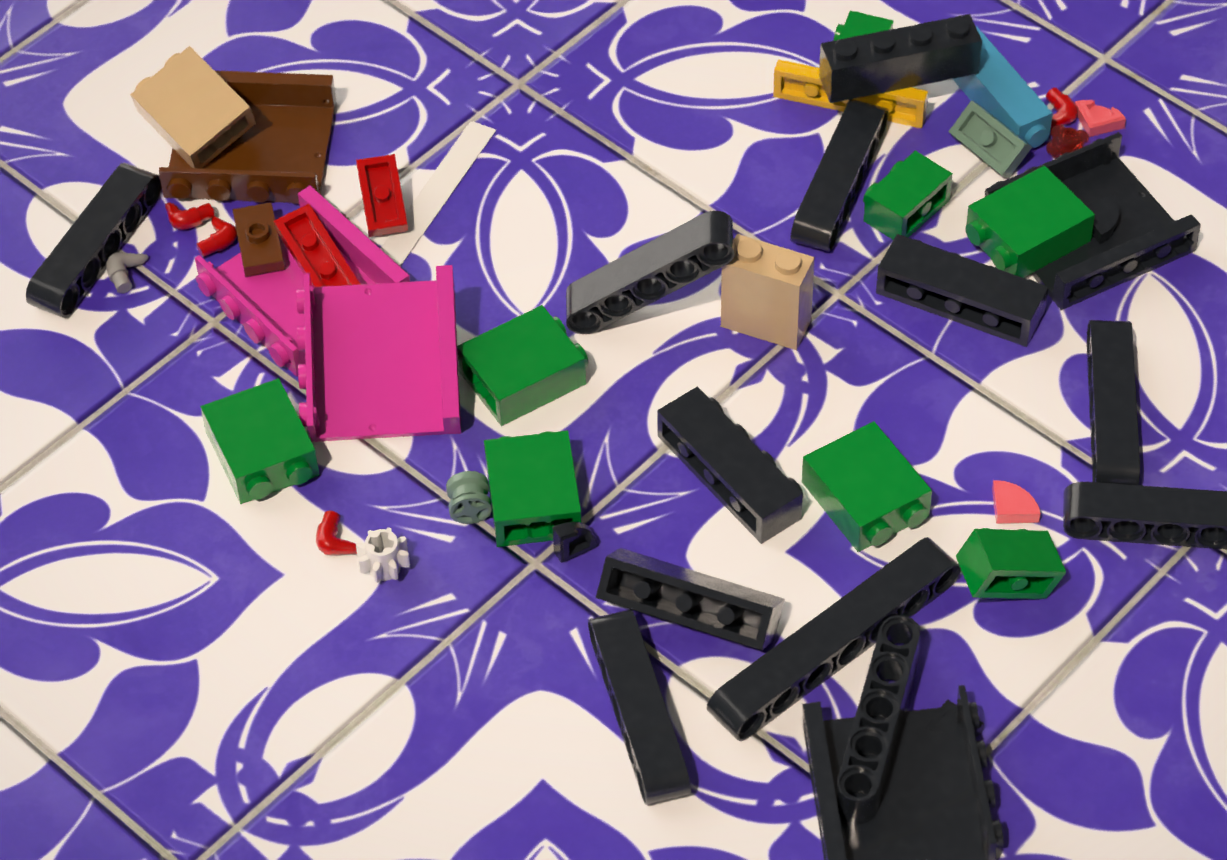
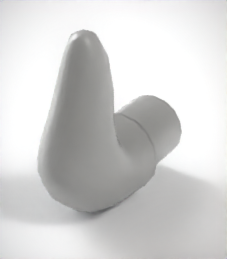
M117 252L108 258L106 263L107 273L118 293L122 294L131 290L132 284L126 268L144 264L148 260L146 254Z

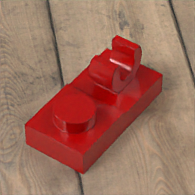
M395 154L356 160L368 236L374 237L407 232L408 224Z

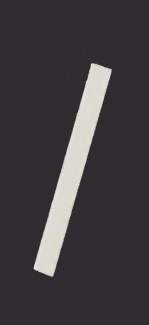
M470 121L405 212L408 231L390 234L380 249L396 264L401 266L495 133V129Z

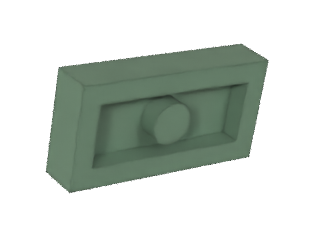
M972 100L948 131L993 169L1008 179L1032 148V146L980 104Z

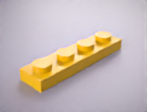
M778 59L774 69L773 97L844 111L849 100L835 103L829 102L819 78V68ZM910 87L855 98L854 100L888 108V122L922 129L926 118L928 91Z

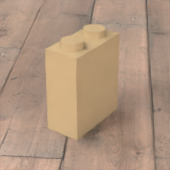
M190 46L181 53L173 54L166 61L162 69L152 77H146L141 80L130 94L137 112L192 168L202 169L256 124L250 106Z
M737 234L734 238L735 256L731 262L722 266L721 327L797 350L811 323L815 257Z

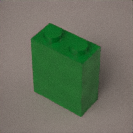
M1042 166L968 206L965 233L972 244L979 246L991 258L996 268L1024 278L1090 242L1095 214L1046 166Z
M543 305L457 346L459 372L500 426L510 423L586 385V366H588L589 361L585 350L579 343L574 344L570 340L562 321L558 317H552Z
M279 378L200 406L205 432L240 505L252 500L265 498L273 492L292 485L303 484L309 479L319 476L316 450Z
M875 421L803 456L801 482L857 552L870 546L883 544L893 534L907 527L913 528L920 525L930 515L932 490Z
M568 430L558 432L546 431L540 434L515 437L502 436L497 439L484 440L486 470L497 547L553 541L554 526L566 522H581V509Z

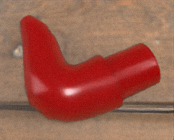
M1051 88L1046 94V99L1058 111L1052 115L1051 129L1074 122L1078 115V108L1075 102L1058 88Z
M174 203L165 204L169 222L172 227L178 230L199 226L202 222L215 216L214 209L210 203L197 208L192 207L188 210H180Z
M216 216L212 218L211 224L216 232L196 243L198 251L203 258L216 251L219 253L234 243L237 238V231L232 224Z
M326 511L316 531V545L318 549L325 555L357 554L356 543L336 537L340 515L335 511Z

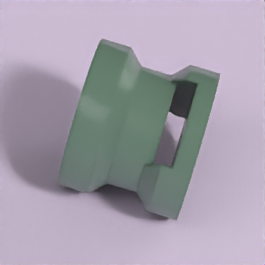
M476 471L459 472L448 479L446 490L448 497L451 499L448 507L450 517L454 521L462 524H472L485 520L490 515L492 507L490 498L487 496L489 484L484 474Z

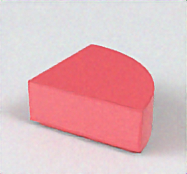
M1093 100L1075 101L1078 108L1077 118L1088 137L1125 128L1126 118L1118 109L1112 107L1110 110L1109 108L1095 105Z
M993 480L992 494L996 524L1039 523L1040 509L1030 493L1016 484Z

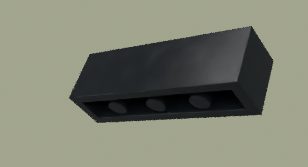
M967 14L824 42L820 44L819 78L829 102L835 103L979 74L982 39L971 15Z
M897 234L878 266L876 294L1027 347L1045 314L1049 287L1039 284L1034 280L1025 279L999 270L994 266H988L962 257L957 253L925 244L920 240Z
M697 386L657 410V436L760 544H763L802 519V501L804 496L800 485L793 478H787L776 467L772 456L765 450L761 451L750 440L746 430L740 424H734L724 414L721 405L713 397L709 398Z
M619 548L606 556L596 594L597 599L759 650H763L775 640L785 602L784 598L623 548Z

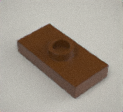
M272 202L232 209L245 277L285 270L279 236L273 222L275 216Z

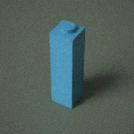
M976 26L982 39L979 74L955 78L953 81L970 100L980 104L1033 148L1040 146L1049 140L1053 113Z

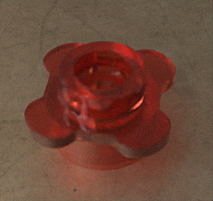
M1060 125L1055 126L1051 129L1052 140L1047 143L1046 151L1056 159L1064 153L1082 148L1089 141V135L1084 130H1076L1070 127L1065 128Z

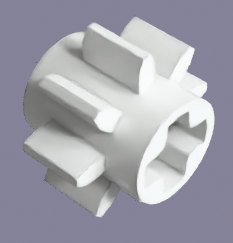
M391 528L375 531L369 530L365 543H356L359 572L361 574L369 572L376 583L391 579L397 580L401 567L406 568L410 566L407 538L405 536L397 538L391 531Z

